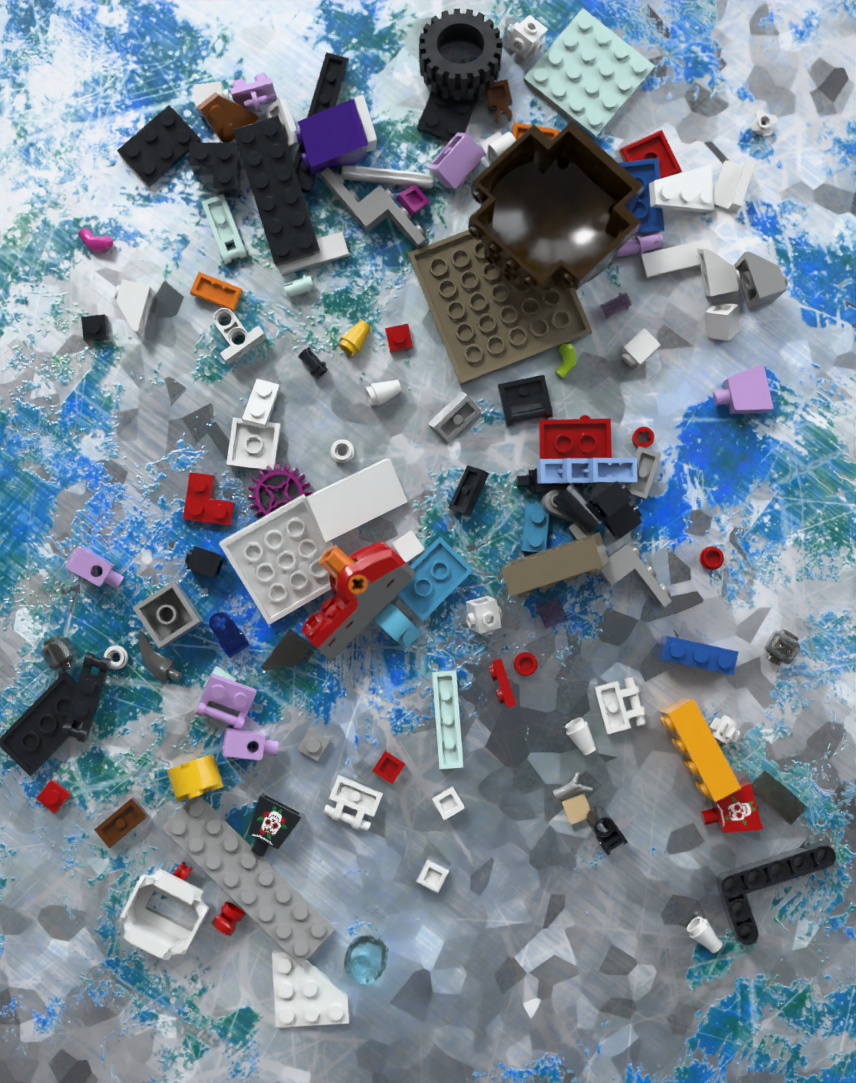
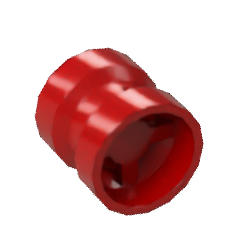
M225 901L221 907V913L216 915L211 923L221 933L232 936L236 929L235 925L237 922H241L245 913L235 904Z

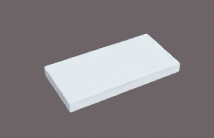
M386 458L304 498L322 542L325 543L407 502L390 458Z

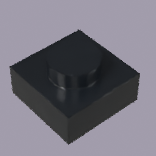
M105 314L81 317L83 340L85 342L109 339L107 316Z

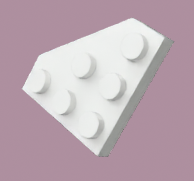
M285 950L272 952L276 1028L349 1023V1002L346 993L338 989L316 966L314 967L308 960L300 966Z

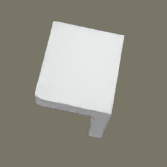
M716 302L706 311L708 338L729 341L739 332L738 305Z

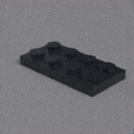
M63 672L0 737V747L29 776H32L68 739L61 736V731L70 709L77 682L67 672ZM75 721L74 727L79 728L83 723Z

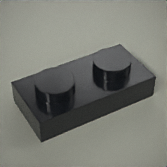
M467 465L448 509L470 517L489 473Z

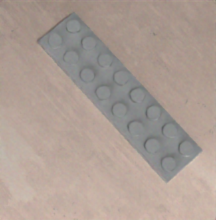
M200 795L190 798L161 828L300 966L334 931L335 928L262 856L251 851L252 847Z

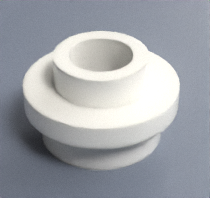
M338 440L331 447V456L338 463H347L354 456V447L347 440ZM340 448L347 449V454L340 456L338 451Z
M111 646L104 653V657L111 659L110 669H121L128 662V653L121 646ZM115 653H118L120 655V660L118 662H115L113 660V655Z

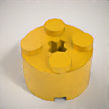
M213 754L167 769L177 802L223 787L222 778Z

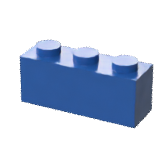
M662 636L657 659L734 675L738 651L670 636Z

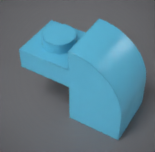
M391 602L374 618L405 650L422 633Z

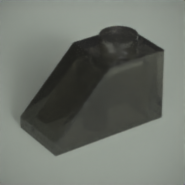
M289 628L260 668L270 670L301 665L302 662L307 664L315 653L312 651L314 645L295 630Z
M765 770L751 784L753 793L783 822L789 825L807 808L789 789Z

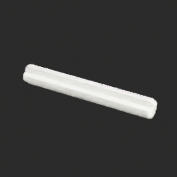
M351 165L342 166L341 177L348 180L404 186L416 184L417 187L432 188L434 183V175Z

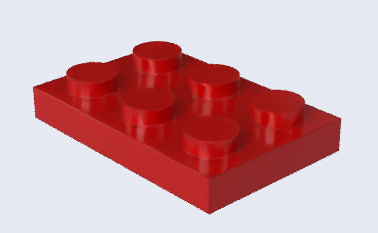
M611 418L539 420V459L612 458Z

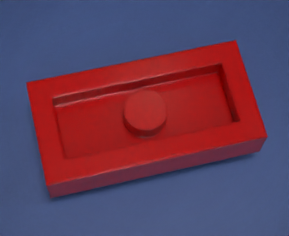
M501 658L491 661L492 666L488 667L492 681L497 680L500 689L496 690L500 704L505 703L507 708L516 705Z

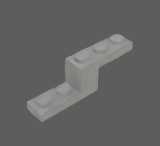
M327 167L321 172L322 181L366 233L389 216L416 249L426 246L425 232L419 225H413L409 220L411 216L404 207L399 208L395 203L396 198L389 189L384 190L380 185L358 203V196L352 189L347 190L343 185L344 180L337 171L333 173Z
M576 522L566 529L573 540L590 536V533L586 534ZM626 544L609 556L608 562L604 565L605 567L601 569V572H598L607 585L612 586L633 571L660 608L672 602L669 598L671 593L664 584L659 585L655 580L656 573L650 565L647 564L645 566L640 560L642 555L634 545Z

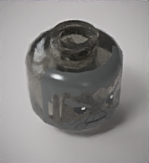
M784 629L781 632L774 631L764 646V651L768 654L767 660L777 666H780L781 663L785 665L791 664L800 650V644L797 642L799 638Z
M57 635L43 643L44 647L41 650V654L49 669H60L61 672H64L74 666L72 661L77 658L78 653L69 637Z

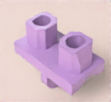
M265 73L257 74L254 77L255 82L246 84L245 80L242 79L233 81V88L230 91L234 102L243 108L255 106L258 113L261 112L260 104L277 99L271 77L268 78Z

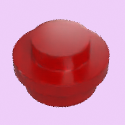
M709 546L701 551L699 560L705 569L716 570L723 564L724 555L719 548Z

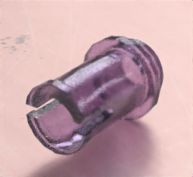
M618 293V297L601 304L600 308L607 319L624 309L626 311L629 310L628 307L632 303L627 293Z

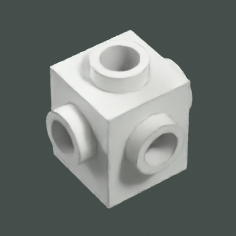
M529 15L520 24L517 22L509 32L511 37L507 46L526 59L532 53L536 54L543 45L542 40L548 29Z
M485 596L466 602L468 611L466 622L473 631L480 635H489L494 633L495 629L502 628L500 621L502 620V611L497 605L496 599Z

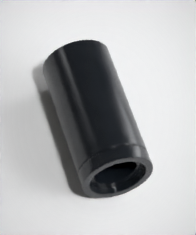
M569 483L554 498L586 534L592 532L605 518L572 483Z

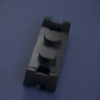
M86 653L70 709L61 731L62 737L77 738L78 742L86 743L111 666V659L106 657L101 659L95 657V654ZM92 667L99 668L98 675L91 673ZM75 721L83 723L81 729L74 727Z

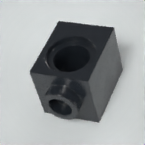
M194 546L193 550H189L185 563L188 565L186 569L217 579L225 556Z

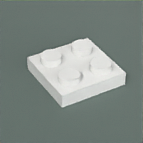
M233 417L226 465L267 471L266 466H270L274 472L281 424L268 422L266 429L243 424L241 418Z

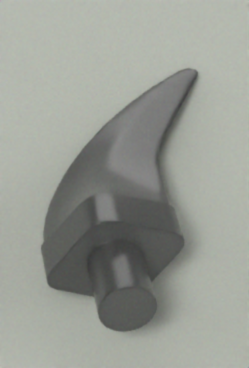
M140 631V652L148 670L164 683L169 678L178 682L182 678V673L175 670V661L156 653L144 633Z

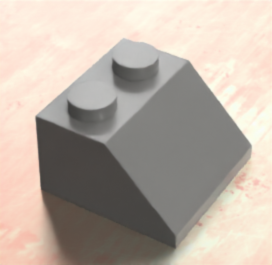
M750 251L744 252L734 264L735 269L740 274V286L748 309L773 302L787 290V277L785 273H781L780 267Z

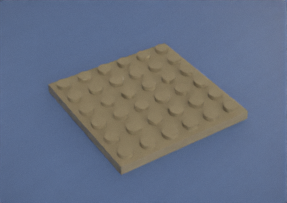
M469 230L408 253L460 385L592 333L575 288L562 290L555 285L550 290H542L538 294L534 289L531 290L523 284L518 287L514 282H509L497 266H492L487 262L484 255L485 247L480 239L476 240Z

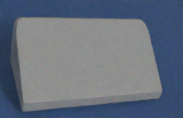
M460 392L429 421L428 425L448 444L481 410L467 394Z

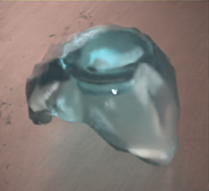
M373 935L358 936L349 944L344 957V971L350 980L356 981L360 985H367L381 977L387 966L386 961L388 958V947L383 940L377 939Z

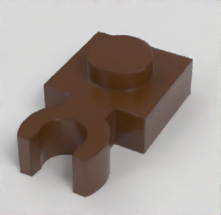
M508 80L496 81L490 90L485 87L489 110L496 109L494 114L496 124L500 123L499 116L501 114H505L508 122H511L512 111L507 107L512 105Z

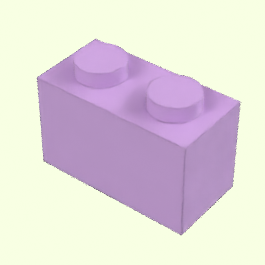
M456 133L427 168L445 188L456 189L466 181L465 177L468 173L480 165V159L485 153L468 133Z

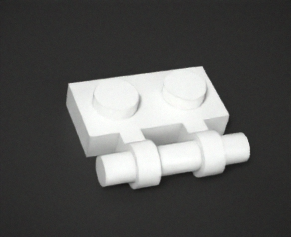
M633 677L624 679L626 688L620 690L618 681L594 687L606 734L631 728L629 718L635 717L637 726L646 724L644 718L646 712L644 706H641L638 693H640L639 687L635 685ZM629 696L632 709L626 711L623 697Z
M338 775L329 799L338 803L336 808L326 804L323 814L330 816L333 821L338 822L340 820L352 825L351 828L355 830L359 828L368 832L371 823L363 820V816L368 814L374 817L383 793ZM344 805L358 810L356 816L342 811Z

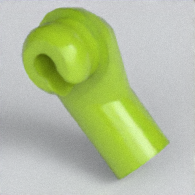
M568 343L562 344L559 347L563 362L556 369L555 374L561 379H564L576 365V349L572 344Z

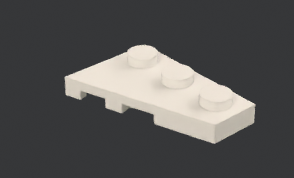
M711 165L649 183L651 207L704 213L714 211Z

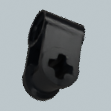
M594 807L588 811L586 816L587 823L607 856L611 854V850L622 843H628L621 830L603 808Z

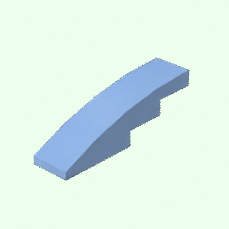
M637 458L537 459V484L637 482Z

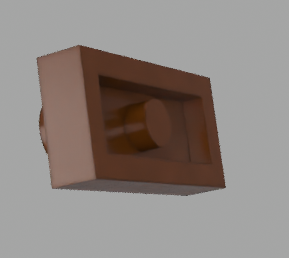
M133 797L94 830L108 848H111L149 815Z

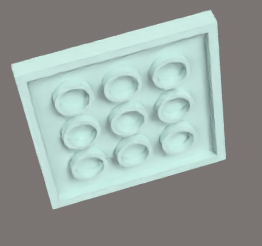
M582 8L527 73L523 82L596 139L654 70L655 65Z

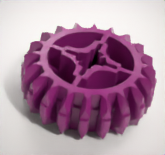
M279 463L275 465L276 471L274 472L270 466H266L268 471L266 475L260 470L258 474L262 477L259 481L257 478L252 479L257 484V487L249 486L248 488L249 491L255 492V495L248 496V500L256 501V503L250 505L251 510L259 509L254 514L256 518L261 517L263 514L266 516L280 506L289 503L285 499L283 501L280 499V502H277V497L270 490L279 491L280 493L281 490H284L283 494L289 501H292L293 499L290 497L289 492L292 488V483L295 482L299 489V496L304 494L307 497L313 494L312 491H305L306 488L311 486L310 482L301 483L306 476L301 474L296 477L299 472L298 468H294L289 473L290 465L286 464L284 470L281 471ZM274 478H287L277 487L267 484ZM263 490L271 496L267 511L261 500Z

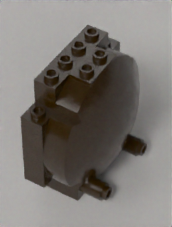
M572 121L552 140L533 124L472 181V197L477 203L481 204V207L469 217L468 229L476 240L480 239L485 247L484 255L487 262L492 266H497L502 271L503 276L509 282H514L518 287L523 284L531 290L534 289L538 294L542 290H550L555 285L562 290L571 288L578 290L583 284L591 281L603 272L615 257L616 252L637 233L641 221L631 211L636 206L643 185Z

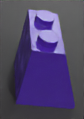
M354 99L298 121V128L294 131L298 145L302 144L304 153L301 154L302 162L305 168L309 167L310 174L322 172L327 167L334 169L365 161L367 142Z

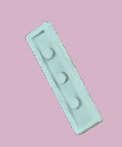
M456 670L432 672L439 769L464 768Z

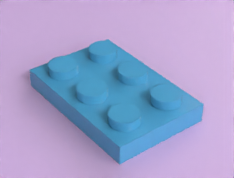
M439 537L410 566L416 574L397 596L424 621L474 570Z

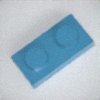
M526 503L521 550L523 552L538 553L546 550L549 514L543 509L542 505Z

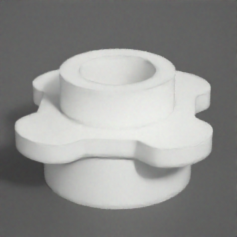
M757 110L755 113L756 118L750 124V129L758 135L768 137L773 132L772 127L776 124L777 117L773 114H766L764 110Z

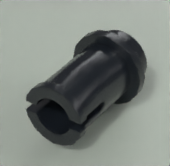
M310 347L304 349L299 354V359L310 369L312 376L320 378L327 372L326 363L321 362Z

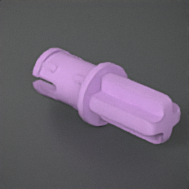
M657 233L642 238L636 236L635 239L627 241L616 254L618 257L635 253L641 255L644 251L663 248V242L659 241L663 240L662 235Z

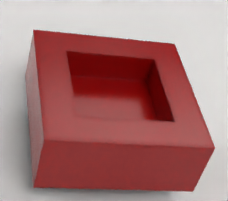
M408 324L385 328L390 353L413 348Z
M385 750L372 772L393 784L406 763Z
M51 779L36 799L55 814L72 793L55 779Z

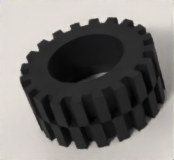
M460 8L454 9V14L449 15L446 10L441 12V19L435 15L431 18V25L426 23L423 27V33L419 37V66L421 77L424 76L426 86L431 84L432 92L437 94L440 90L442 91L443 98L448 99L450 94L454 95L455 101H460L461 96L466 95V99L471 100L473 99V93H477L480 97L485 94V87L488 90L493 87L494 80H498L499 71L501 70L502 38H500L498 27L494 28V22L490 18L485 22L484 14L479 12L477 16H474L471 9H466V14L460 13ZM465 41L478 46L482 53L472 62L457 64L443 58L439 53V49L450 42Z

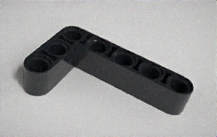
M815 842L719 874L716 885L733 936L744 945L754 944L759 936L746 895L747 893L828 868L835 863V851L824 843ZM825 849L826 857L819 861L817 854L820 850ZM802 856L803 864L799 868H795V859ZM779 864L780 872L772 875L771 868L773 865ZM756 871L757 879L749 883L748 875ZM729 879H734V887L730 890H725V882ZM742 903V910L739 913H733L732 908L734 904ZM745 926H749V934L741 937L740 930Z

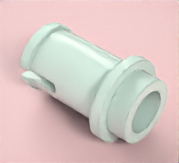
M303 275V278L283 284L288 299L305 292L310 294L312 293L311 290L315 289L311 275L307 277Z

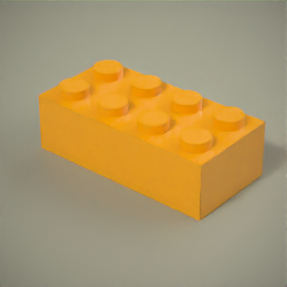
M683 698L660 710L662 717L659 719L664 729L672 733L674 738L671 739V742L676 751L681 752L684 756L683 765L689 774L692 773L697 781L694 782V785L701 796L703 795L705 798L716 802L741 788L694 699Z

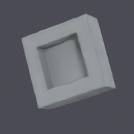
M309 728L297 750L318 761L330 739Z

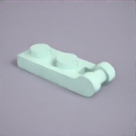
M224 194L202 201L225 265L231 263L232 259L247 257ZM234 242L236 248L228 251L226 245Z

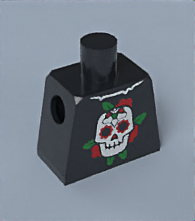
M264 793L260 795L248 831L250 836L256 838L251 851L264 857L269 845L279 849L303 814Z

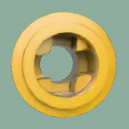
M360 320L340 338V349L350 356L359 353L371 327L366 322Z

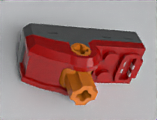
M384 541L368 545L349 556H346L334 545L322 555L318 562L330 573V587L336 595L322 604L319 613L315 612L306 620L301 631L330 661L390 603L416 574Z

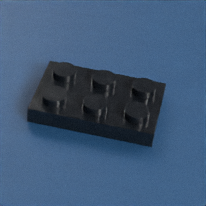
M439 90L437 94L431 91L418 122L417 130L450 142L456 133H466L480 97L477 93H473V99L467 100L466 95L461 96L460 101H455L454 95L449 94L448 99L442 97V91Z
M168 105L123 144L117 152L150 188L189 153V143H201L202 141L178 113Z

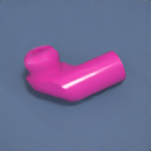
M83 228L78 233L89 250L93 252H105L113 246L111 237H94L88 228Z

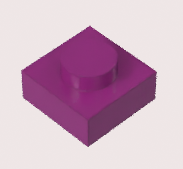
M416 184L401 192L396 198L410 216L418 213L430 203Z

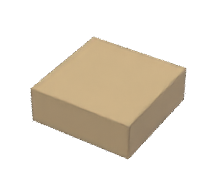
M584 793L561 801L570 825L586 819L590 807Z

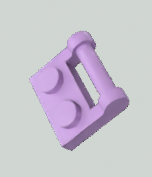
M211 673L197 704L195 714L201 717L202 715L209 716L241 730L255 698L256 689ZM210 700L239 712L235 716L207 706V703Z

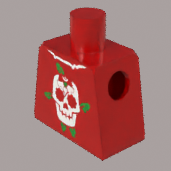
M746 781L739 783L741 786L739 790L716 802L711 800L713 808L700 812L704 826L717 823L718 829L723 833L762 830L763 827L751 784Z

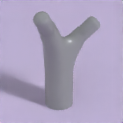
M576 772L574 778L567 785L554 790L553 793L558 800L576 792H592V788L578 784L580 773Z

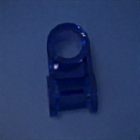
M217 612L211 616L209 620L210 629L229 658L250 646L249 641L229 614ZM217 617H219L220 619L225 618L227 620V622L224 623L226 628L223 629L222 627H216L215 624H217L218 620L216 619Z

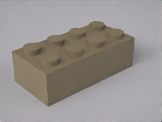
M599 532L511 561L502 567L501 571L510 596L518 594V597L521 598L532 594V591H535L538 587L541 590L552 588L559 580H564V583H568L578 579V576L584 572H587V575L601 572L609 557Z

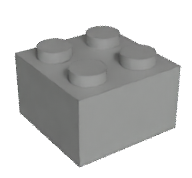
M172 581L132 607L158 648L167 647L204 622L177 581Z

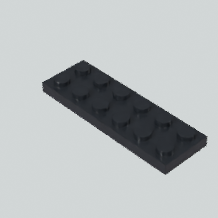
M277 115L234 129L275 266L320 253V247L279 116Z

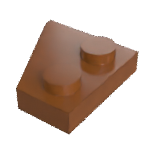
M216 92L197 106L220 142H231L236 138L234 129L255 123L260 119L254 112L241 107L239 104L226 99Z

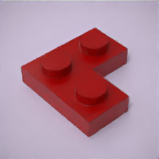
M189 473L183 514L184 520L227 526L232 525L235 503L211 499L214 475Z

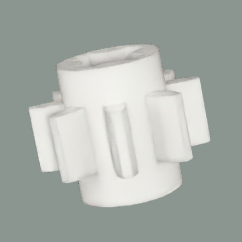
M723 715L721 720L715 717L709 726L714 730L712 733L714 738L726 745L730 740L736 743L741 735V732L737 730L740 724L726 715Z

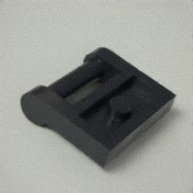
M544 375L497 385L506 427L525 420L544 416L545 418L553 417ZM542 401L543 407L511 413L510 407Z

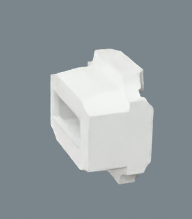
M159 869L154 875L143 874L119 918V922L125 927L124 939L167 961L175 954L181 953L185 955L210 910L203 901L202 895L204 891L162 869ZM154 891L198 913L199 919L192 931L146 907Z

